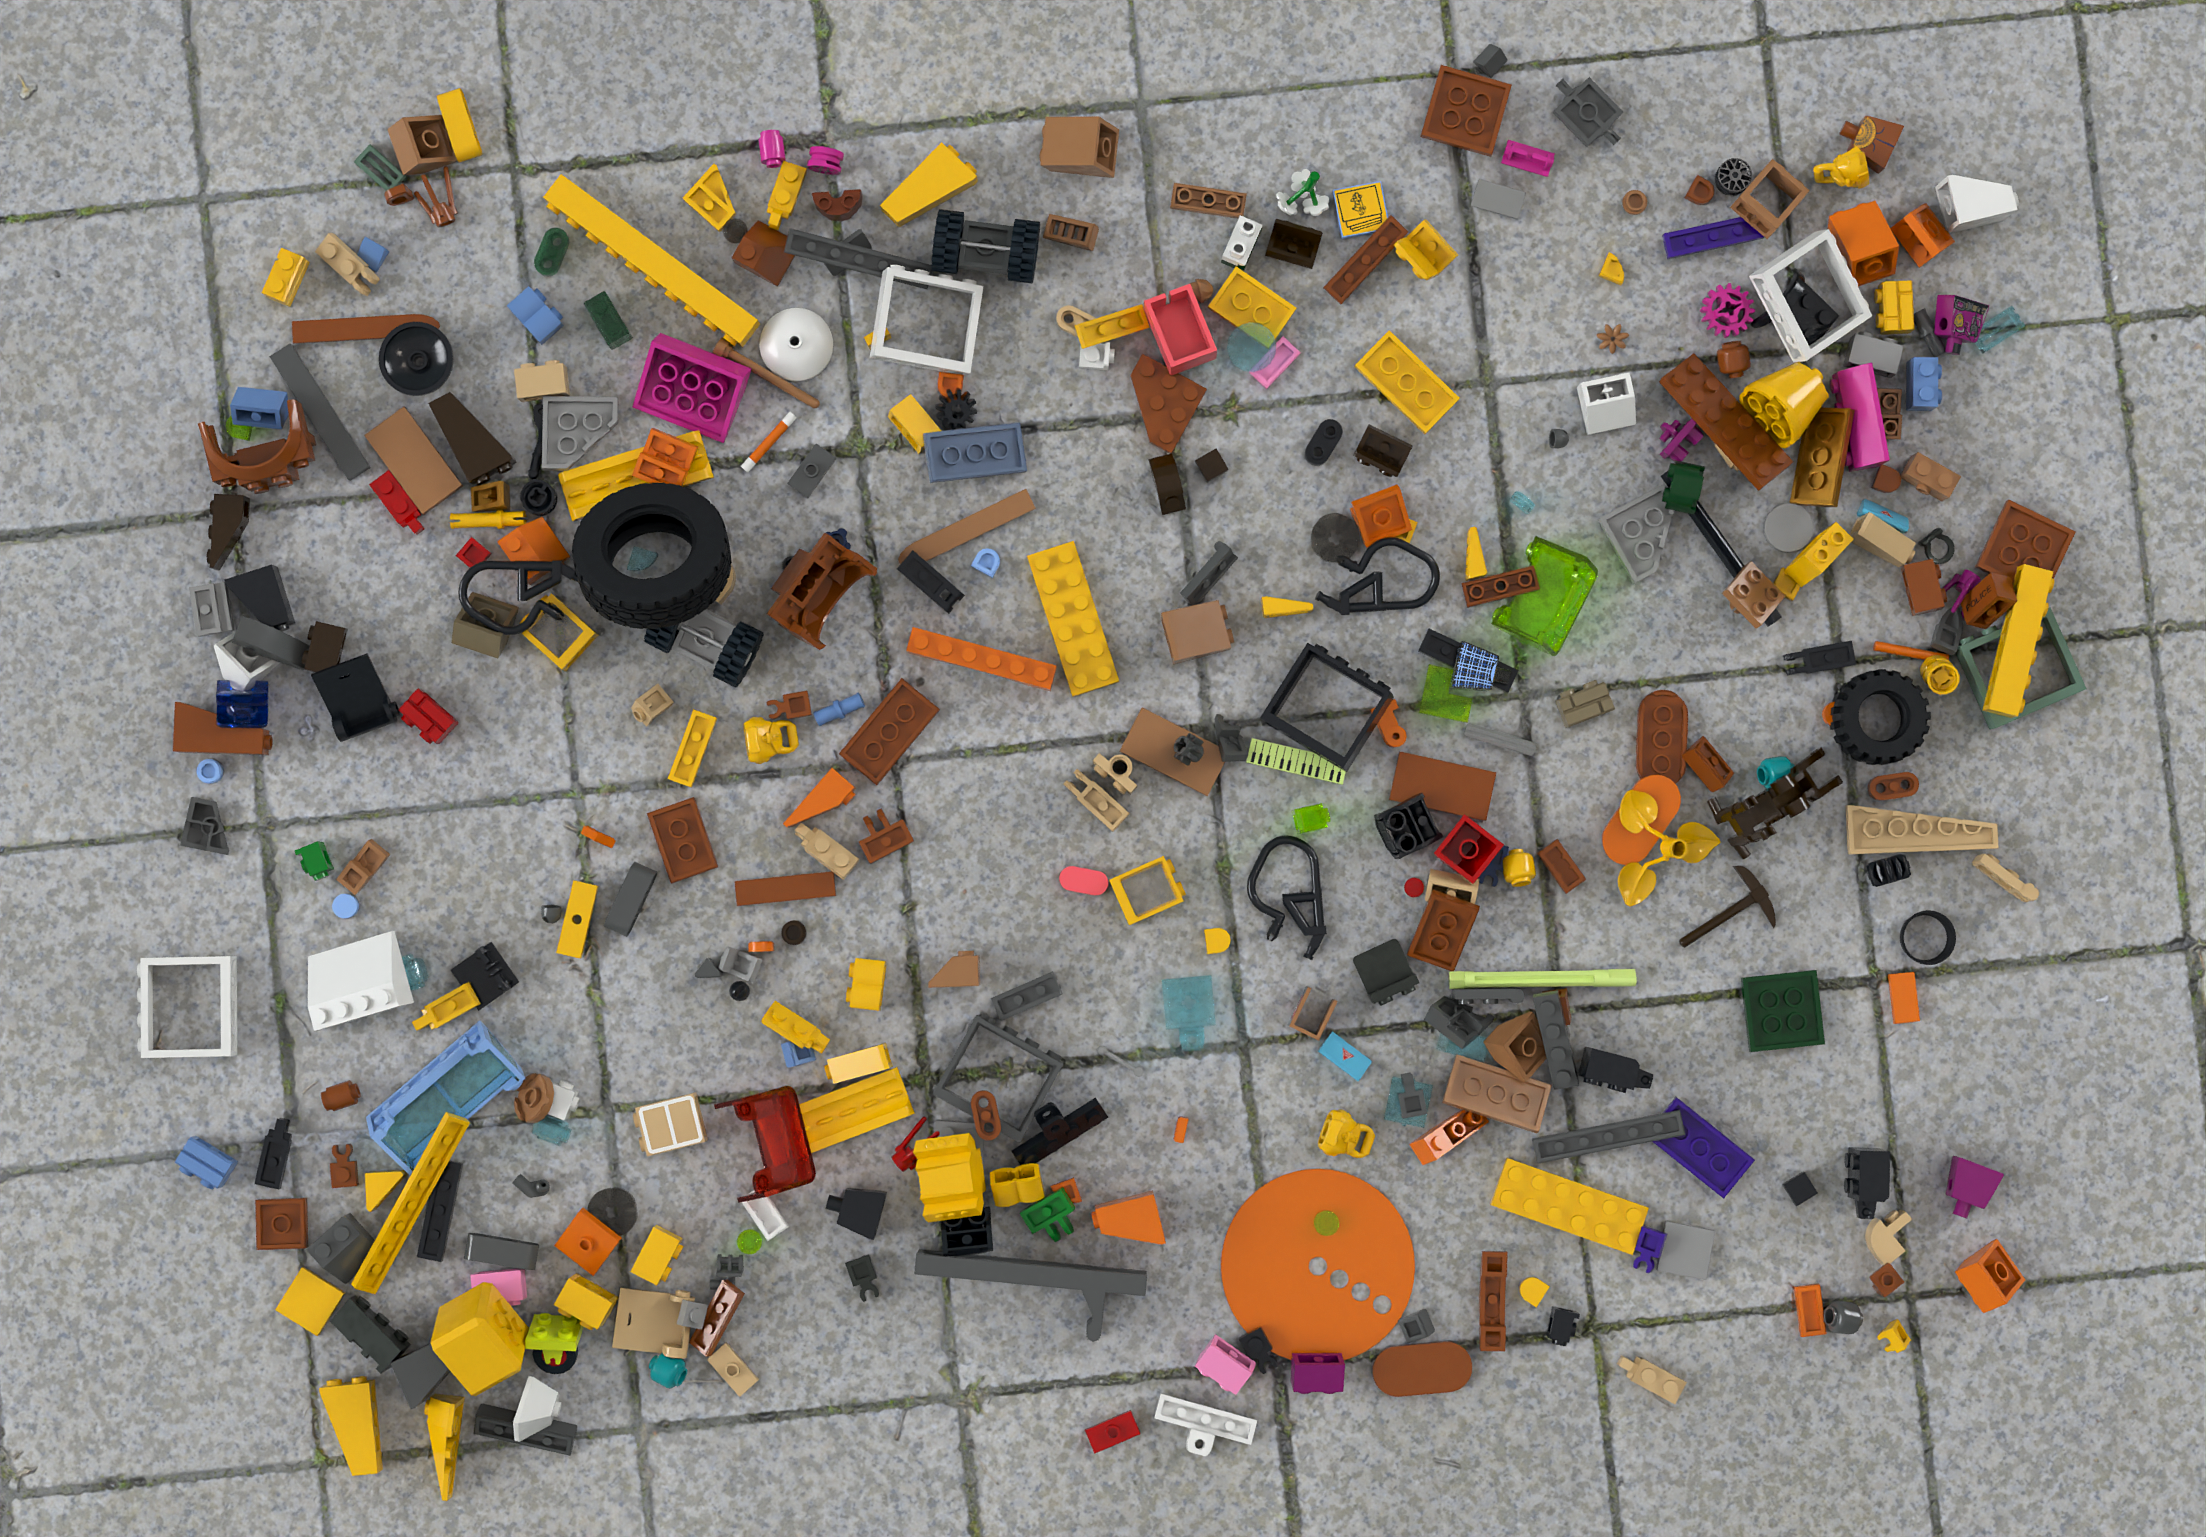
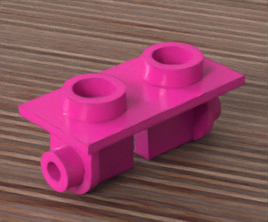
M1508 140L1501 164L1548 177L1554 162L1555 153Z

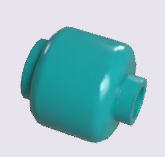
M1784 756L1766 758L1757 768L1758 781L1768 789L1775 780L1788 773L1791 774V768L1795 765Z
M663 1353L659 1356L655 1355L649 1363L651 1379L668 1389L680 1386L688 1372L683 1359L666 1357Z

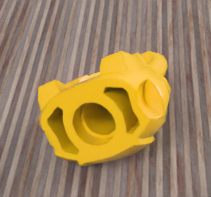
M1857 146L1842 155H1837L1833 163H1823L1813 168L1816 183H1836L1841 187L1847 186L1858 189L1870 184L1865 153ZM1823 170H1829L1830 176L1824 177Z
M752 717L743 724L747 756L750 762L762 764L768 762L776 754L791 753L799 746L796 725L791 721L779 720L770 722L762 717ZM784 726L787 728L789 747L782 746L783 739L780 728Z
M1331 1110L1322 1127L1318 1147L1328 1156L1334 1157L1339 1154H1347L1355 1158H1363L1369 1155L1375 1134L1369 1126L1354 1121L1351 1114L1345 1110ZM1364 1131L1366 1135L1360 1152L1355 1150V1147L1359 1141L1360 1132Z

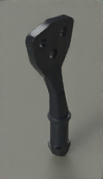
M536 404L534 406V422L538 430V442L532 453V461L528 470V476L532 480L539 477L542 461L543 413L540 414L539 410L543 409V404Z

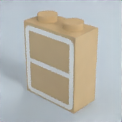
M696 1092L635 1108L636 1113H633V1120L636 1128L640 1127L642 1137H639L641 1151H646L647 1156L708 1141Z

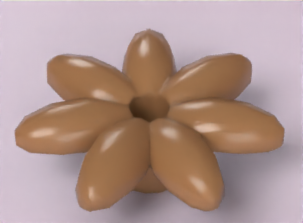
M1606 324L1604 326L1606 333L1597 334V338L1604 340L1599 345L1600 349L1609 346L1610 353L1613 354L1615 353L1616 345L1623 349L1626 348L1622 340L1626 339L1629 334L1620 333L1621 324H1618L1613 330Z

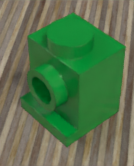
M317 841L295 850V854L303 858L300 862L306 874L309 873L314 878V881L328 877V872L334 870L324 842Z

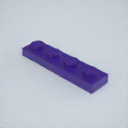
M1742 217L1664 233L1662 238L1667 259L1760 240L1764 236Z

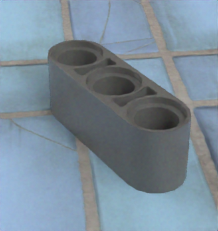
M637 862L632 864L606 918L604 927L625 937L630 934L656 879L657 871Z
M468 1233L464 1259L518 1269L535 1270L539 1244L479 1233Z

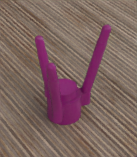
M1964 570L1961 575L1956 573L1952 580L1943 587L1947 592L1957 584L1955 589L1960 595L1951 609L1952 613L1956 612L1966 594L1981 582L1980 577L1972 571ZM1961 611L1962 619L1964 620L1963 611Z

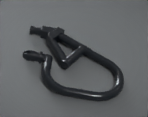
M1382 538L1368 547L1359 564H1357V561H1352L1344 555L1337 556L1343 559L1342 562L1337 559L1336 562L1339 566L1348 569L1349 572L1362 574L1377 550L1385 546L1398 547L1426 562L1431 570V583L1427 591L1420 598L1411 601H1383L1382 572L1376 571L1340 592L1339 600L1325 595L1321 591L1317 593L1315 600L1321 601L1327 607L1339 612L1340 615H1350L1352 612L1415 609L1425 605L1434 596L1440 582V571L1434 558L1427 552L1399 538ZM1373 584V602L1349 603V598Z
M562 560L482 561L466 571L459 584L458 595L461 606L469 616L496 632H501L504 635H516L529 629L541 610L544 614L550 615L555 620L563 619L556 616L558 613L563 617L565 615L562 610L552 606L550 602L546 603L543 600H538L528 617L521 624L516 626L501 625L477 611L468 600L467 589L469 583L478 572L487 569L518 571L517 601H528L562 582V575L578 582L575 569L563 563ZM528 571H552L551 577L528 589Z
M1288 835L1279 836L1270 840L1262 848L1248 877L1247 893L1250 901L1259 911L1275 918V920H1272V925L1267 932V940H1269L1270 934H1273L1271 942L1278 937L1281 927L1283 928L1282 923L1285 919V914L1264 904L1259 899L1256 893V880L1269 853L1275 847L1282 844H1291L1302 849L1307 854L1311 867L1312 892L1282 894V901L1304 936L1313 935L1303 956L1313 960V955L1319 948L1324 935L1327 934L1326 926H1324L1318 857L1314 849L1302 839ZM1313 902L1314 926H1309L1295 903Z

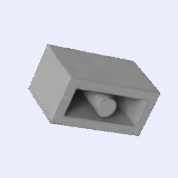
M1855 333L1850 338L1843 366L1852 368L1872 363L1874 374L1892 378L1897 374L1904 346L1897 344V341L1891 338L1880 340L1873 338L1871 333Z

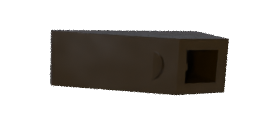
M214 494V500L210 502V514L213 515L212 525H209L208 537L211 539V549L207 551L209 568L214 570L222 568L248 525L250 498L244 495Z

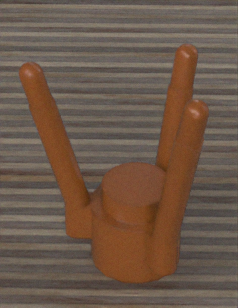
M444 166L443 170L449 206L446 205V202H438L425 174H422L421 178L434 204L432 210L419 192H414V195L430 216L432 223L436 224L438 228L453 223L456 220L454 215L458 214L454 205L447 166Z

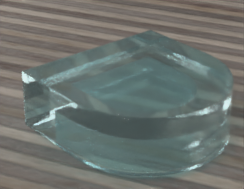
M1515 491L1509 499L1526 515L1535 507V504L1519 491Z

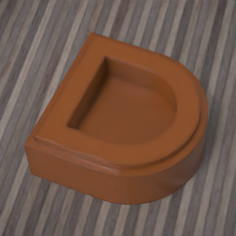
M1697 175L1684 198L1697 205H1705L1714 196V186L1710 181Z
M405 184L390 188L384 193L387 204L392 206L401 205L414 199L412 191Z
M1881 465L1878 468L1871 488L1883 493H1891L1899 488L1901 476L1897 470Z

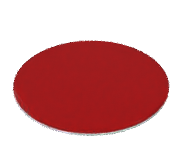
M1410 878L1406 881L1404 890L1408 896L1418 897L1424 891V884L1418 878Z

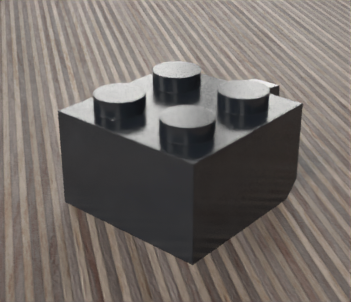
M1586 1046L1584 1048L1578 1072L1579 1076L1584 1077L1583 1082L1602 1087L1603 1082L1608 1083L1607 1088L1626 1093L1627 1089L1634 1090V1087L1650 1089L1653 1080V1074L1639 1069L1640 1065L1636 1059Z
M1849 1147L1848 1153H1845L1844 1158L1845 1167L1848 1168V1178L1844 1180V1191L1848 1193L1849 1198L1855 1200L1857 1218L1874 1219L1877 1202H1885L1889 1198L1890 1151L1880 1148Z

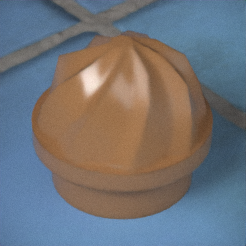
M1198 278L1195 279V282L1189 283L1197 302L1204 303V301L1212 296L1213 286L1207 280Z

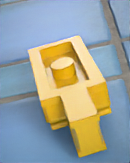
M783 161L767 205V213L771 214L768 222L769 228L779 230L782 219H788L789 216H792L807 168Z
M468 982L424 1006V1009L421 1010L423 1016L414 1020L412 1024L416 1031L428 1025L431 1030L439 1028L481 1003Z
M777 1001L773 1002L761 1020L762 1024L802 1049L803 1047L809 1049L812 1047L822 1054L830 1041L816 1026Z

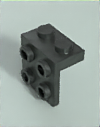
M1391 939L1353 958L1356 970L1373 1004L1378 1002L1382 1006L1393 1001L1392 995L1399 992L1402 993V996L1416 990L1414 985L1420 983L1416 974H1413L1404 952L1396 939Z

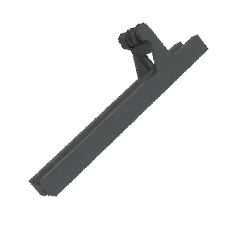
M919 1249L916 1253L914 1274L1082 1290L1092 1317L1087 1320L1086 1337L1092 1342L1099 1341L1101 1336L1105 1292L1146 1296L1147 1271L978 1254L943 1256V1251Z

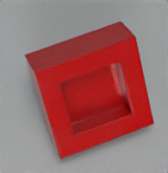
M471 537L455 556L468 567H472L479 562L486 561L492 553Z

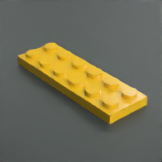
M1074 541L1028 555L1027 559L1072 697L1118 683L1119 678Z
M1507 1157L1490 1204L1631 1255L1634 1253L1641 1227L1644 1224L1649 1209L1646 1206Z

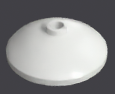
M790 308L775 314L766 323L760 336V353L767 368L775 375L792 382L806 381L819 375L829 364L833 353V337L828 325L819 315L803 308ZM798 338L799 344L793 346L790 344L791 340Z

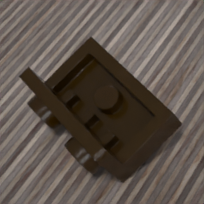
M1275 219L1265 256L1312 269L1323 233L1310 227Z
M1368 424L1353 456L1363 465H1373L1379 468V472L1385 476L1398 477L1413 445Z

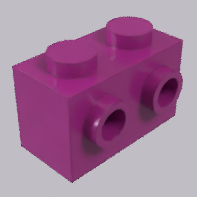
M1292 1353L1290 1380L1293 1392L1309 1394L1311 1392L1334 1394L1336 1392H1343L1345 1363L1342 1353Z

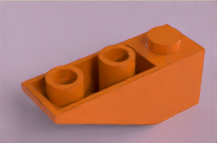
M1462 1109L1421 1135L1409 1145L1421 1164L1425 1165L1438 1160L1489 1121L1484 1116Z

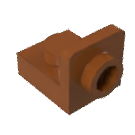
M1890 1263L1884 1264L1869 1277L1874 1284L1872 1286L1874 1290L1883 1297L1888 1296L1904 1283Z

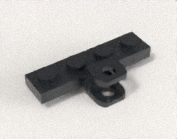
M1096 1097L1063 1117L1054 1103L1049 1102L1034 1112V1117L1042 1132L1013 1149L1012 1153L1020 1165L1036 1164L1089 1129L1100 1124L1108 1116ZM1050 1111L1049 1115L1043 1116L1044 1113Z

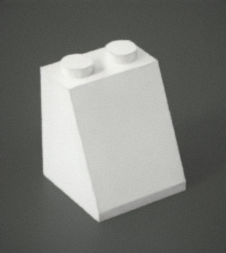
M1949 175L1935 187L1945 228L1949 234L2004 221L2018 210V196L2016 192H2013L2010 185Z

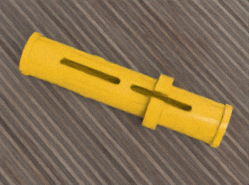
M497 510L491 513H451L450 520H460V522H450L451 529L497 527L498 529H504L505 526H522L527 523V520H516V518L526 517L525 510L513 512Z

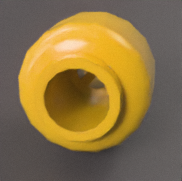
M1523 849L1510 850L1508 852L1509 855L1505 856L1502 861L1505 881L1511 883L1513 887L1531 884V880L1536 876L1533 856L1530 853L1523 852Z

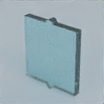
M1392 1077L1384 1120L1399 1122L1402 1126L1408 1124L1424 1128L1427 1114L1402 1118L1397 1093L1404 1092L1401 1078ZM1414 1079L1415 1090L1423 1089L1428 1112L1433 1085L1416 1082Z

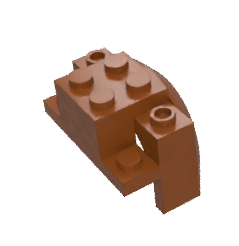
M295 399L287 400L290 430L287 439L283 438L236 450L237 453H234L235 455L232 456L221 452L213 425L208 426L205 422L198 423L212 482L221 485V487H230L236 485L238 480L239 485L248 491L261 494L268 492L269 487L278 485L279 488L292 486L293 481L300 480L297 469L309 466L308 462L315 461L312 446H316L315 436L308 432L302 404Z
M824 533L810 553L799 549L771 589L780 596L767 612V615L777 621L778 625L797 639L821 650L826 645L820 641V633L835 604L856 581L864 576H875L877 568L858 553L846 549L830 535Z

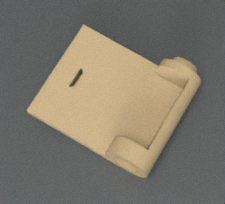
M620 1287L612 1348L663 1353L664 1356L671 1358H687L691 1327L678 1325L677 1320L682 1300L695 1301V1297L690 1296L691 1292L685 1290H676L675 1294Z

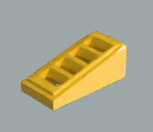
M1475 526L1470 527L1467 533L1466 581L1481 578L1487 574L1477 527L1475 528Z
M1268 596L1261 597L1262 612L1265 618L1311 613L1314 609L1313 604L1309 602Z

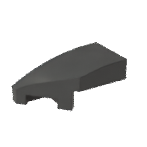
M1216 714L1215 729L1222 762L1246 761L1248 752L1243 737L1239 735L1241 727L1238 725L1231 726L1223 721L1224 717L1222 715Z

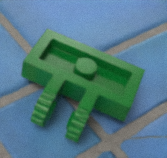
M1063 1187L1024 1208L1019 1213L1032 1234L1045 1228L1054 1242L1061 1240V1235L1053 1222L1058 1221L1068 1235L1074 1232V1228L1066 1215L1073 1212L1075 1206Z

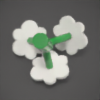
M1308 169L1294 172L1291 177L1293 181L1291 189L1296 191V193L1289 197L1287 193L1278 192L1276 196L1279 200V208L1288 215H1296L1298 211L1295 200L1299 197L1305 198L1310 193L1311 198L1305 199L1302 203L1304 213L1318 216L1329 208V197L1315 194V185L1320 178L1319 173L1313 171L1310 174Z

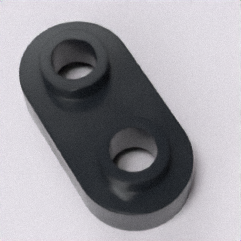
M1327 419L1319 425L1305 449V458L1308 463L1314 466L1326 463L1342 437L1343 430L1339 422ZM1328 427L1333 428L1335 430V434L1331 436L1326 433V429ZM1315 448L1321 449L1322 455L1319 457L1315 456L1313 450Z

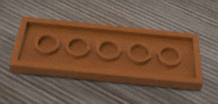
M1695 353L1659 381L1758 491L1794 462Z

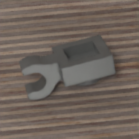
M1411 1072L1401 1074L1404 1092L1397 1093L1402 1118L1427 1114L1423 1089L1415 1090Z

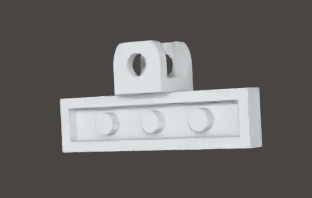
M1160 1394L1154 1416L1155 1419L1189 1428L1186 1449L1191 1453L1207 1456L1210 1453L1215 1435L1251 1445L1257 1420L1164 1394ZM1198 1439L1203 1441L1201 1448L1195 1447V1442Z

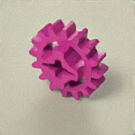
M1728 283L1725 289L1718 285L1716 292L1711 289L1707 293L1710 298L1705 297L1702 300V303L1706 306L1702 307L1700 312L1706 313V316L1701 321L1709 322L1707 330L1716 329L1715 336L1723 332L1724 338H1727L1730 332H1732L1733 336L1736 337L1739 335V329L1744 332L1747 329L1746 324L1753 322L1749 315L1754 314L1755 309L1749 308L1754 300H1747L1746 296L1749 292L1740 293L1741 286L1739 285L1735 289H1732L1731 283ZM1730 296L1735 297V298H1736L1737 300H1739V301H1736V300L1730 298ZM1717 298L1718 306L1712 311L1713 302ZM1725 307L1726 309H1734L1730 314L1728 312L1720 313ZM1743 310L1742 319L1738 323L1739 319L1737 315L1740 311ZM1717 320L1725 323V326L1718 323Z

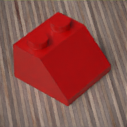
M1464 814L1434 852V856L1474 884L1504 844Z

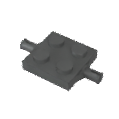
M1590 77L1580 86L1573 89L1564 79H1561L1556 84V87L1565 95V98L1553 111V114L1586 147L1603 135L1613 146L1621 139L1611 127L1614 121L1622 115L1623 111Z

